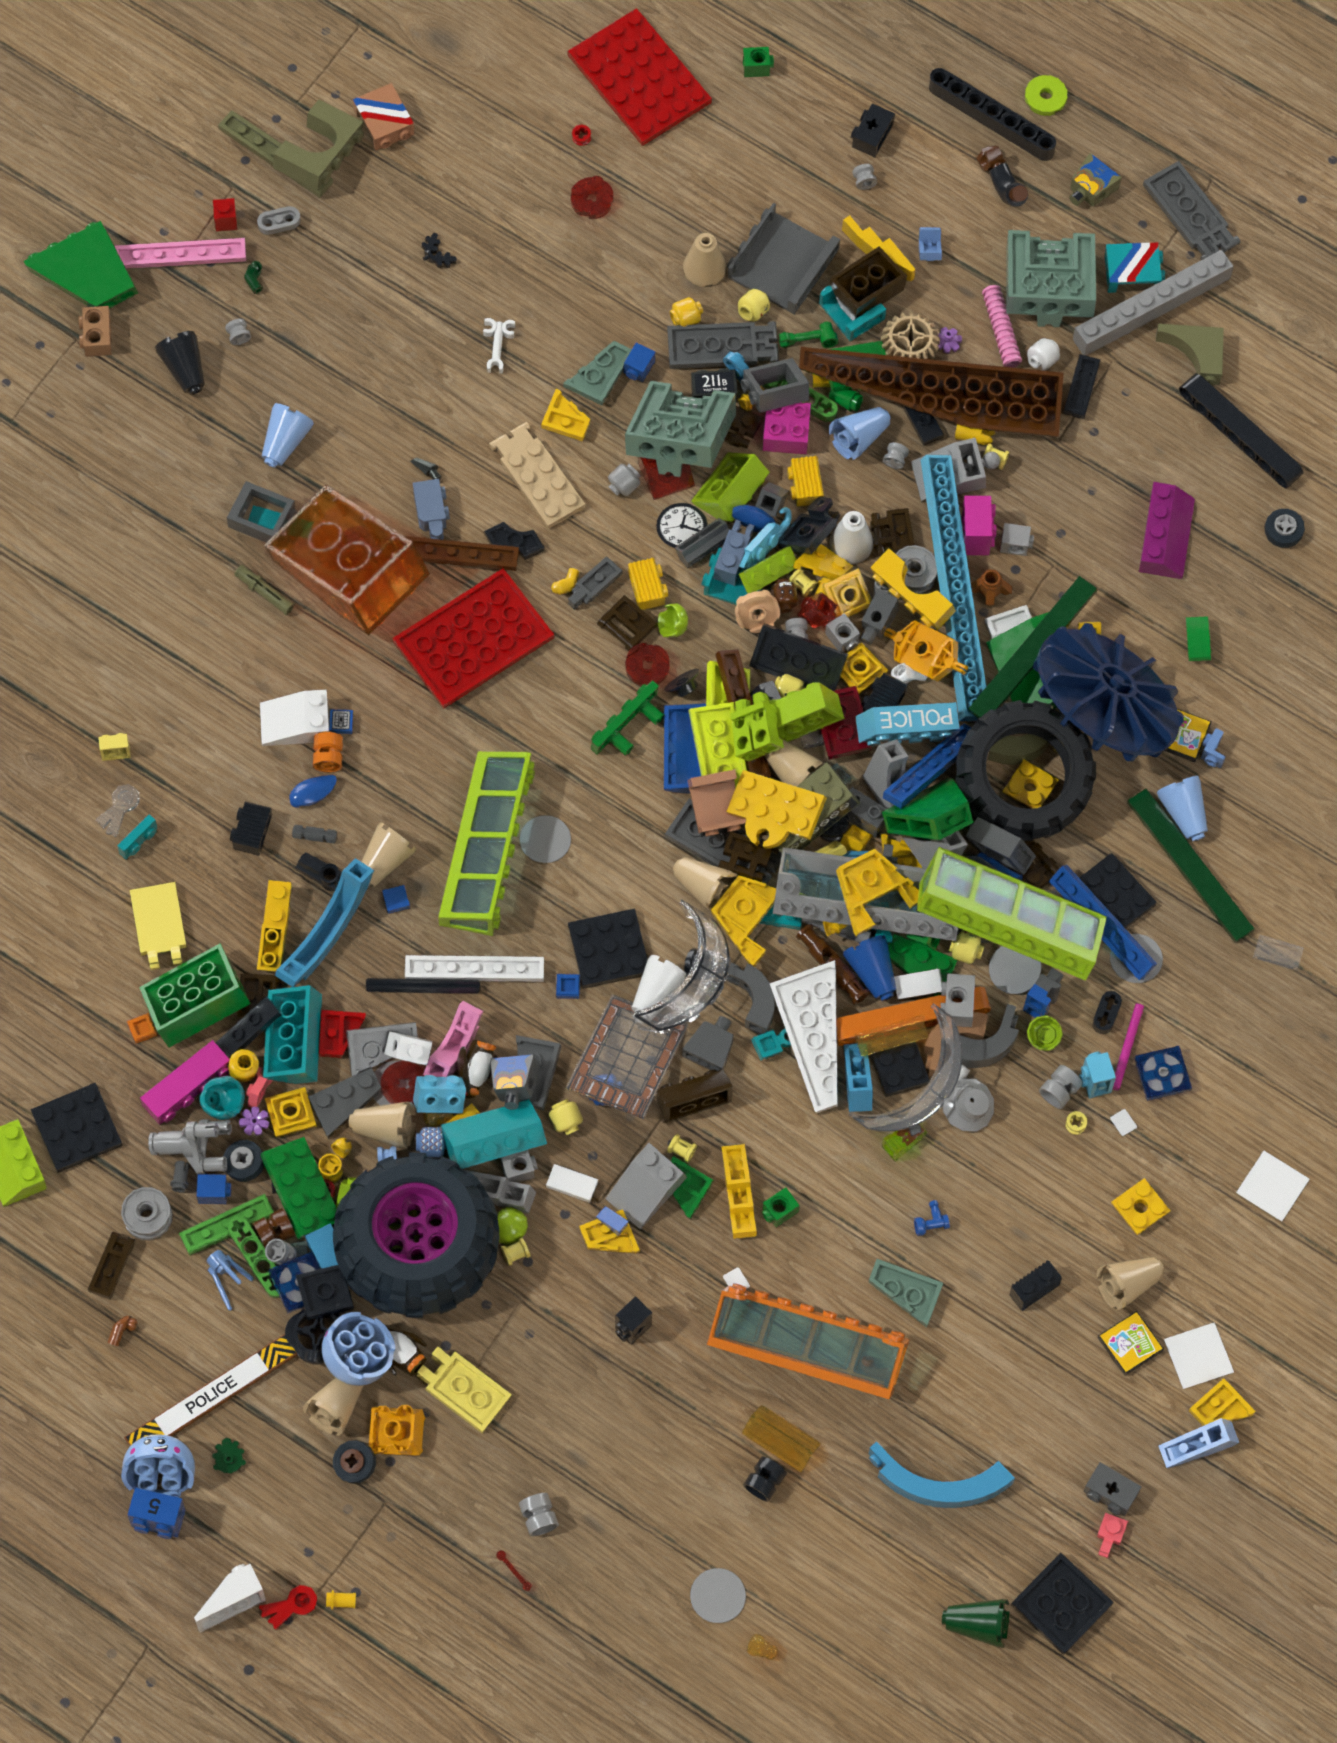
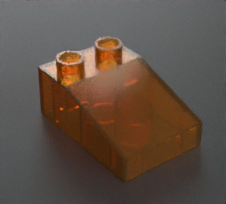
M327 485L322 487L264 545L270 557L278 566L340 617L368 636L430 575L412 541Z

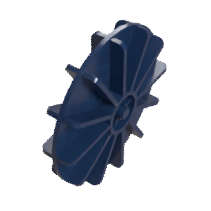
M1085 623L1080 630L1067 629L1063 626L1058 628L1041 645L1038 657L1033 663V668L1039 672L1043 686L1038 691L1040 697L1052 699L1058 709L1065 715L1060 725L1065 727L1073 723L1093 738V750L1098 751L1104 744L1112 749L1121 751L1124 759L1129 762L1134 761L1138 755L1160 756L1175 741L1179 727L1184 722V715L1177 711L1173 700L1178 694L1177 687L1165 685L1151 669L1156 659L1152 657L1144 662L1124 647V635L1119 634L1113 641L1097 634L1090 623Z

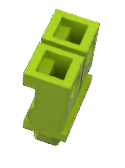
M763 692L753 694V705L747 699L735 701L736 712L730 714V718L733 721L735 756L746 761H752L765 756V754H770L784 748L783 739H780L778 736L776 706L770 704L768 694Z

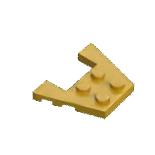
M876 849L839 866L836 870L855 936L870 930L875 925L864 905L897 889L909 908L918 904L919 890L913 885L914 882L908 877L904 878L896 871L897 867Z
M738 875L711 909V914L746 961L755 967L766 953V949L748 938V936L774 905L776 888Z

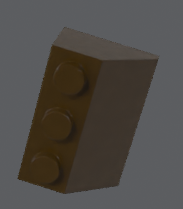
M878 246L829 278V282L840 308L853 321L880 303L884 304L902 292L905 288L907 275Z
M713 1069L697 1078L691 1076L683 1079L681 1083L675 1085L668 1083L661 1086L657 1090L656 1098L664 1121L667 1123L730 1103L732 1101L733 1086L724 1070L717 1071Z

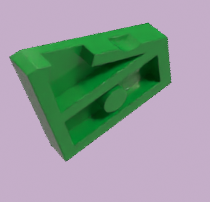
M673 1156L671 1162L687 1176L683 1183L675 1190L673 1196L687 1218L691 1219L714 1180Z

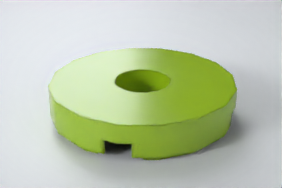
M1041 75L1028 83L1025 89V102L1034 113L1042 116H1051L1064 108L1067 102V89L1058 78L1051 75ZM1047 92L1052 97L1044 99L1041 97V94Z

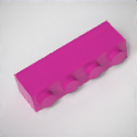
M212 1040L141 1096L142 1106L159 1125L164 1121L166 1123L171 1121L179 1109L182 1107L186 1108L192 1104L194 1097L202 1093L208 1081L229 1074L228 1064L230 1059Z

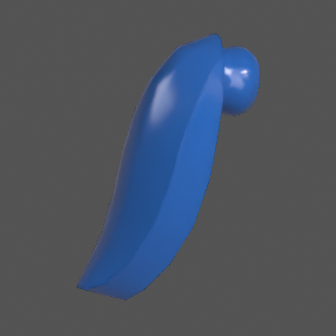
M739 505L732 509L733 518L741 521V525L746 528L749 524L754 525L753 532L760 533L768 523H776L774 518L755 506Z
M325 775L300 782L290 793L291 806L298 808L322 801L333 790L337 780L336 776Z

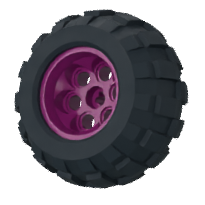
M414 1152L409 1153V1157L394 1159L391 1156L377 1162V1167L367 1173L364 1171L353 1181L349 1191L340 1200L337 1207L333 1230V1245L339 1269L346 1278L348 1285L359 1297L364 1298L372 1303L373 1307L388 1314L393 1312L404 1314L408 1318H423V1315L437 1312L442 1314L457 1308V1304L466 1298H471L483 1286L484 1280L489 1272L492 1271L496 1262L499 1246V1224L493 1201L484 1190L482 1183L472 1173H467L459 1167V1164L441 1156L440 1159L427 1157L426 1153ZM411 1210L420 1211V1215L417 1217H411L408 1213ZM434 1219H439L442 1221V1224L434 1227L430 1225V1222ZM392 1223H399L401 1225L398 1230L389 1229ZM414 1235H419V1242H414ZM438 1241L444 1244L441 1249H434L432 1247V1244ZM399 1245L403 1250L399 1253H394L391 1251V1248ZM415 1255H422L424 1257L423 1260H412Z

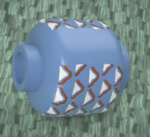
M424 1127L420 1133H416V1152L426 1153L427 1157H441L444 1155L447 1146L440 1127Z

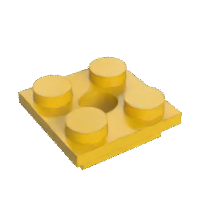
M859 568L822 585L836 618L844 613L847 617L867 609L872 601ZM847 589H851L854 593L851 601H847L844 597Z
M861 642L847 653L848 657L840 678L849 687L856 686L858 694H861L873 684L876 677L881 678L883 673H887L888 670ZM856 664H863L866 669L864 671H856L854 666Z
M1023 760L1002 793L1030 809L1042 807L1059 779ZM1028 783L1034 784L1036 790L1027 791L1024 785Z
M305 1087L265 1098L276 1138L316 1127ZM292 1106L297 1109V1112L292 1116L284 1114V1110L287 1107Z
M1145 1178L1111 1201V1204L1136 1235H1139L1170 1212V1209ZM1142 1203L1146 1206L1147 1210L1139 1213L1134 1209V1205Z

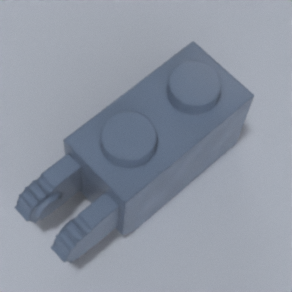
M439 479L414 482L413 494L419 528L423 531H429L431 539L444 540L443 528H446V520L450 519L448 506L443 505V500H446L445 487H440Z
M736 520L732 530H729L714 568L715 580L735 586L742 569L739 565L745 554L744 549L750 543L754 530V525L749 524L745 535L738 533L741 528V521Z

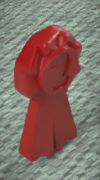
M299 1585L289 1592L287 1600L260 1605L261 1617L266 1618L274 1615L267 1622L277 1630L293 1613L306 1616L314 1611L317 1604V1596L311 1587Z

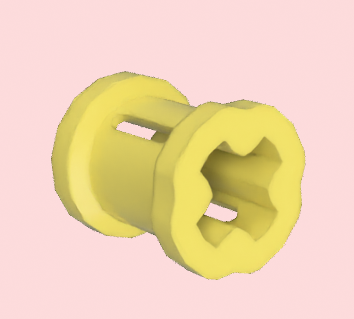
M989 443L984 455L988 452H996L1000 457L999 469L1002 470L1010 452H1003L993 448L992 444Z
M802 568L800 570L797 569L789 578L790 582L794 583L802 592L803 597H807L812 593L818 583L815 580L812 581L804 574Z
M676 1134L667 1152H673L684 1158V1162L688 1163L697 1149V1144H690L681 1139L679 1134Z
M520 1238L519 1242L510 1246H501L502 1254L508 1266H511L512 1262L523 1257H531L523 1238Z

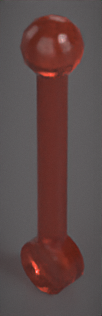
M498 1551L496 1554L497 1559L506 1564L521 1582L523 1590L529 1591L532 1588L531 1583L524 1580L508 1561L504 1551Z

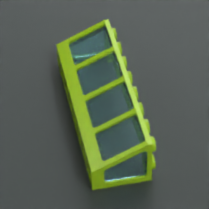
M478 751L438 916L439 926L493 936L494 929H499L501 907L497 906L499 899L503 900L506 887L502 886L504 878L508 879L510 873V865H507L509 857L513 858L515 844H512L514 837H518L520 824L517 823L518 816H523L525 803H522L523 795H528L530 784H533L535 775V762L531 761V753Z
M938 847L919 882L917 911L1085 981L1096 963L1106 922V916L941 847Z

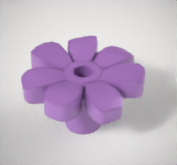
M946 327L941 328L938 336L940 338L938 350L943 348L944 353H950V349L957 352L960 348L958 344L962 342V336L957 335V330L954 328L948 330Z
M252 1107L251 1112L248 1109L242 1112L244 1118L239 1120L240 1127H246L244 1129L245 1134L251 1135L254 1131L255 1135L259 1136L262 1134V1128L268 1129L269 1122L265 1120L268 1118V1113L265 1110L259 1113V1107Z

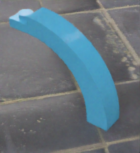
M355 858L342 871L337 888L322 916L302 944L276 970V977L295 987L302 979L306 980L336 944L355 914L369 886L374 872L373 869Z
M877 1441L870 1447L868 1453L870 1461L877 1468H882L879 1471L878 1478L884 1484L909 1500L932 1507L960 1508L979 1504L1004 1492L1013 1485L1015 1477L999 1461L988 1470L972 1478L954 1482H941L925 1479L909 1472L899 1465Z

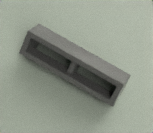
M718 518L675 547L679 559L687 568H690L724 544L730 530L726 522Z

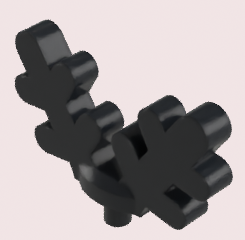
M433 233L431 237L426 236L425 242H422L421 246L425 250L424 254L426 256L423 257L424 261L429 260L435 263L438 268L442 267V263L447 268L450 267V264L456 263L457 258L455 256H450L449 252L442 256V252L438 251L437 246L440 245V240L437 239V233Z

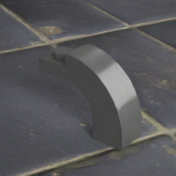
M722 962L719 968V976L722 978L726 969L725 962ZM729 963L727 976L723 980L743 988L752 1000V1007L745 1019V1028L759 1034L768 1032L772 1024L775 1005L769 981L762 972L747 963L744 971L738 965Z
M1007 1004L1000 1029L992 1037L984 1040H975L960 1035L962 1065H965L966 1068L987 1067L997 1063L1011 1051L1019 1032L1018 1029H1015L1019 1016L1015 1015L1016 1006ZM958 1037L951 1064L960 1066L961 1048Z

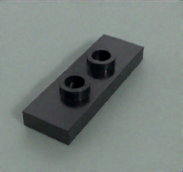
M1079 354L1063 414L1085 419L1101 359Z
M901 405L923 446L943 438L944 434L934 416Z
M266 996L226 1032L216 1044L230 1059L233 1053L245 1049L282 1014Z

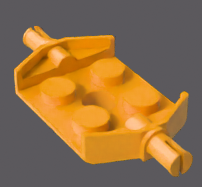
M915 620L900 632H896L891 628L886 629L889 633L885 632V637L895 642L894 660L900 664L905 663L911 669L936 682L940 681L952 670L963 675L967 673L963 669L968 671V666L958 662V642ZM927 644L926 652L919 654L920 646Z

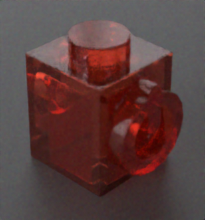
M820 592L811 597L807 596L800 605L802 608L798 616L806 619L813 629L819 626L826 628V624L834 620L836 616L834 611L838 605Z

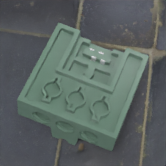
M1008 230L1006 245V314L1037 315V325L1039 327H1044L1046 324L1060 327L1063 316L1094 317L1096 305L1095 234L1073 233V239L1062 238L1061 241L1040 240V237H1030V231Z
M650 381L625 433L626 455L656 459L658 472L663 475L666 472H671L674 476L680 477L682 474V464L712 468L736 416L735 393L714 390L711 397L703 396L700 399L683 396V392L672 391V384Z

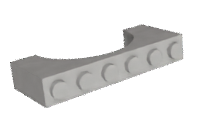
M897 739L878 745L862 777L880 805L886 809L894 805L883 799V792L905 774L906 762L909 757ZM959 831L941 840L901 835L922 868L925 869L930 864L938 847L962 856L968 845Z

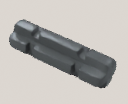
M294 825L292 836L297 839L305 837V840L319 842L326 840L327 843H335L337 831L332 829L324 831V828L310 826L303 828L302 825Z

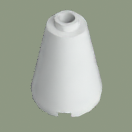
M857 511L846 513L831 533L829 539L830 550L850 564L863 562L869 557L873 549L872 534L864 516Z
M651 955L647 960L631 1008L634 1011L633 1015L653 1010L676 996L690 980L685 978L687 974L672 962L665 960L663 963L658 961L659 956ZM663 1008L639 1017L644 1020H652Z

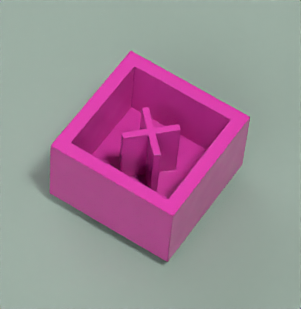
M800 402L766 411L763 451L807 455L811 403Z
M964 496L961 523L966 555H989L990 547H994L996 538V524H994L996 505L991 504V496Z

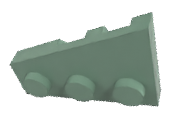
M613 341L597 354L595 359L587 366L579 369L575 376L567 379L563 383V387L597 404L603 405L623 372L624 362L632 349Z
M876 1259L868 1281L926 1328L928 1327L943 1287L942 1282L880 1259Z

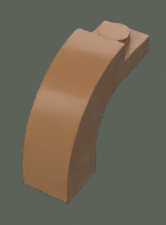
M973 1012L972 1027L957 1026L959 1035L975 1040H983L988 1014ZM943 1020L929 1034L924 1049V1054H928L925 1067L930 1069L928 1077L936 1079L938 1078L941 1058L946 1049V1033ZM946 1026L948 1046L958 1040L959 1036L956 1026Z

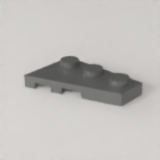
M370 1068L310 1095L308 1098L329 1139L342 1124L344 1125L349 1121L350 1114H353L356 1109H362L382 1091V1088L373 1069Z

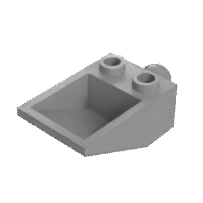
M976 438L954 442L927 454L951 455L957 494L986 488L984 467L995 469L1000 464V457L996 452H988L981 458ZM924 456L911 461L921 503L926 502L920 461Z

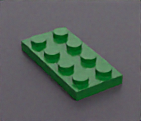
M305 1137L262 1152L260 1156L297 1238H303L305 1235L328 1224L334 1226L337 1208Z

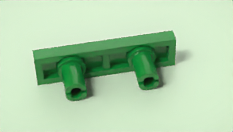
M653 680L648 685L643 684L637 691V696L633 700H627L621 708L622 711L617 716L615 714L611 716L606 723L607 727L603 731L598 730L592 736L591 750L596 755L608 744L614 745L625 756L628 755L634 748V745L620 732L638 713L644 714L655 725L663 719L664 714L650 703L658 694L659 685Z

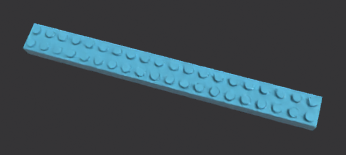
M925 455L920 461L940 593L954 605L956 610L945 622L946 634L958 642V662L968 666V671L963 669L967 672L965 675L952 670L959 721H977L978 718L970 713L968 708L986 688L952 458L951 455Z

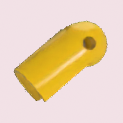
M958 424L955 431V439L963 441L976 438L977 444L980 445L991 444L993 439L990 436L995 435V431L970 429Z

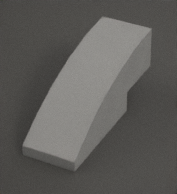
M464 1170L467 1173H472L482 1183L484 1190L495 1206L502 1208L513 1207L529 1214L536 1194L530 1185L511 1182L506 1177Z

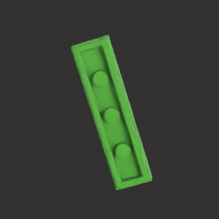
M263 1194L184 1230L179 1235L190 1256L231 1237L228 1232V1223L232 1218L236 1216L243 1217L253 1227V1222L263 1217L269 1219L270 1214L274 1211L266 1195ZM234 1223L232 1231L242 1232L244 1224Z

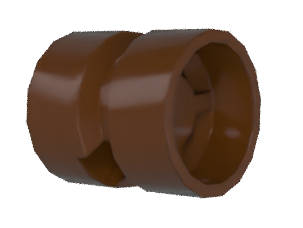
M282 1208L271 1213L269 1219L263 1217L252 1223L254 1231L264 1248L273 1239L285 1241L295 1236L291 1223Z

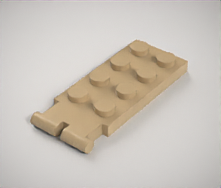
M525 422L510 431L511 439L504 434L490 442L489 446L492 451L497 449L502 456L500 458L501 464L547 529H550L583 510L585 503L539 438L533 439L528 432L531 430L530 426Z

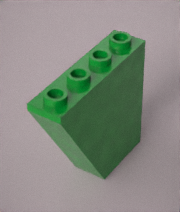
M101 221L88 224L82 231L69 234L66 239L59 243L54 242L50 244L47 249L41 252L32 253L23 261L31 273L88 307L109 306L110 309L138 294L122 259Z
M952 777L921 791L901 809L894 805L882 811L887 833L941 840L973 823L968 801Z

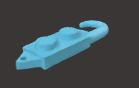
M784 507L779 511L780 514L785 513L784 520L780 525L773 522L768 523L744 549L745 554L739 567L748 568L764 560L766 555L777 546L779 538L786 532L791 523L792 515L789 508Z

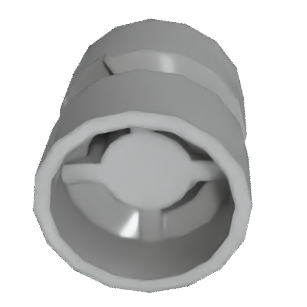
M1064 1065L1058 1066L1051 1075L1052 1080H1046L1039 1089L1041 1096L1057 1109H1062L1070 1100V1095H1074L1083 1085L1079 1076Z
M548 1493L535 1494L519 1502L523 1517L528 1519L525 1524L530 1536L546 1534L559 1526L555 1512L550 1511L552 1504Z

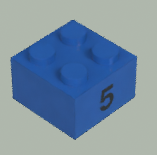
M135 1488L127 1516L131 1527L136 1532L148 1534V1531L158 1533L157 1536L161 1538L171 1539L172 1537H179L186 1510L182 1498Z

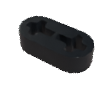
M1107 991L1103 994L1095 1013L1092 1025L1093 1029L1099 1034H1107L1112 1030L1120 1010L1122 999L1115 991ZM1113 998L1115 1004L1112 1005L1111 1010L1106 1009L1107 1001ZM1104 1015L1108 1016L1107 1024L1101 1027L1099 1021L1103 1019Z

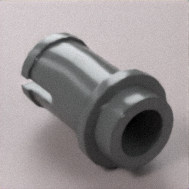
M176 1161L174 1164V1176L170 1186H172L173 1191L182 1193L189 1187L187 1178L190 1164L188 1162L185 1163V1161Z

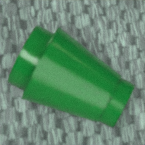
M831 389L829 393V399L849 412H857L863 402V396L858 391L845 389L832 392Z

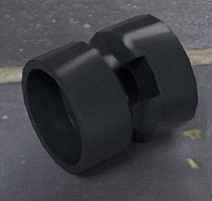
M761 1456L754 1467L755 1473H750L743 1486L758 1499L769 1502L776 1491L775 1485L781 1484L787 1472L778 1463Z

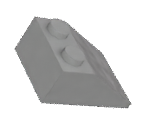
M648 1143L631 1162L606 1197V1200L616 1209H623L626 1217L641 1230L687 1176L654 1146Z

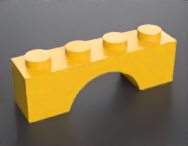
M889 548L870 567L874 574L872 578L879 585L885 584L890 588L888 592L898 599L901 598L906 602L904 606L913 614L917 612L921 616L920 620L928 628L933 626L938 631L956 612L954 605L937 590L929 594H917L910 591L905 585L908 568L905 562Z

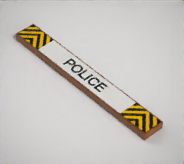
M284 1334L124 1438L128 1445L131 1446L138 1439L149 1435L161 1434L172 1437L295 1358L298 1354L290 1346Z

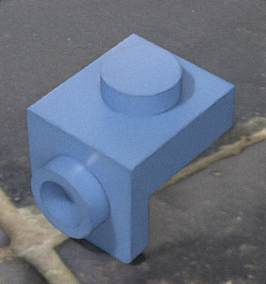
M940 227L919 228L918 246L920 260H941Z
M1217 728L1212 735L1207 734L1202 744L1205 748L1201 759L1209 766L1221 768L1226 757L1215 750L1224 732Z

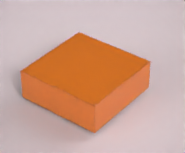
M149 1013L127 1021L135 1044L157 1036Z

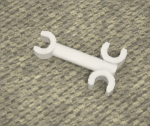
M486 318L484 320L485 326H491L492 328L484 329L483 335L486 337L494 335L492 359L487 362V371L491 373V367L496 365L499 367V373L502 374L504 366L500 359L503 335L509 339L514 338V331H508L507 328H515V321L507 320L503 323Z

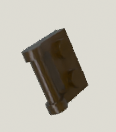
M624 595L599 619L597 625L601 629L605 628L625 645V649L629 653H632L657 627V622ZM615 618L635 636L630 639L610 621Z
M240 973V982L250 1004L238 1010V1020H241L263 1000L264 984H269L270 990L279 989L282 985V980L275 975Z

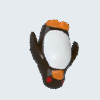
M471 1039L467 1049L465 1046L460 1048L457 1068L459 1077L463 1078L466 1087V1099H472L479 1095V1088L492 1076L491 1058H498L497 1055L493 1056L496 1045Z
M385 1325L395 1343L393 1364L388 1370L394 1376H397L393 1368L394 1365L409 1376L417 1374L427 1359L415 1343L424 1347L427 1344L413 1333L396 1331Z

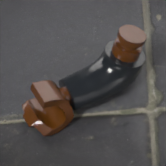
M988 146L981 149V153L976 159L983 171L990 170V177L1001 200L1012 207L1022 206L1028 199V191L1013 176L1008 164L1005 163L1007 160L1002 155L999 146Z

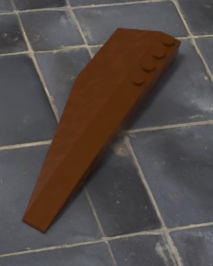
M809 347L800 348V370L970 429L1059 437L1064 376L1062 372Z

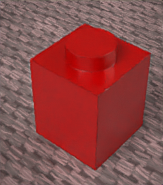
M235 199L213 200L216 232L237 230Z

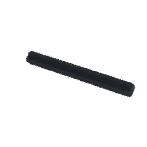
M367 978L366 991L478 994L480 992V981Z

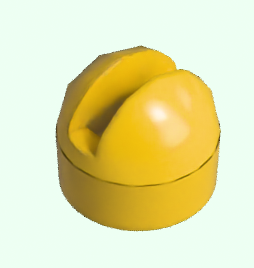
M339 1138L331 1144L332 1150L340 1158H345L352 1150L351 1142L346 1143L347 1138Z

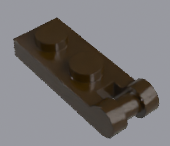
M111 1233L88 1287V1292L111 1300L127 1259L134 1248L135 1239L130 1237L126 1239L120 1237L119 1233ZM117 1245L123 1247L121 1252L114 1250Z

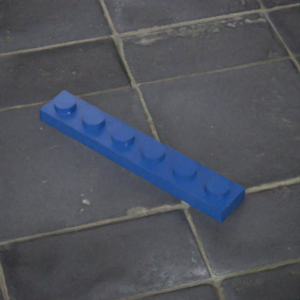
M965 723L962 724L959 730L952 733V736L947 737L883 792V799L900 809L903 808L956 762L959 748L972 727Z
M1067 864L1063 865L1049 880L1066 900L1106 916L1102 940L1138 980L1144 979L1157 965L1153 958Z

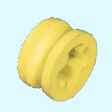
M1071 1112L1066 1120V1129L1072 1134H1081L1086 1129L1087 1118L1081 1112ZM1074 1118L1076 1121H1082L1080 1127L1071 1125Z

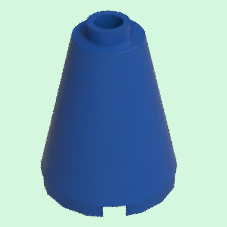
M878 935L864 940L855 947L856 950L852 946L843 952L845 959L875 999L880 998L881 1001H885L894 996L893 992L897 989L885 935Z

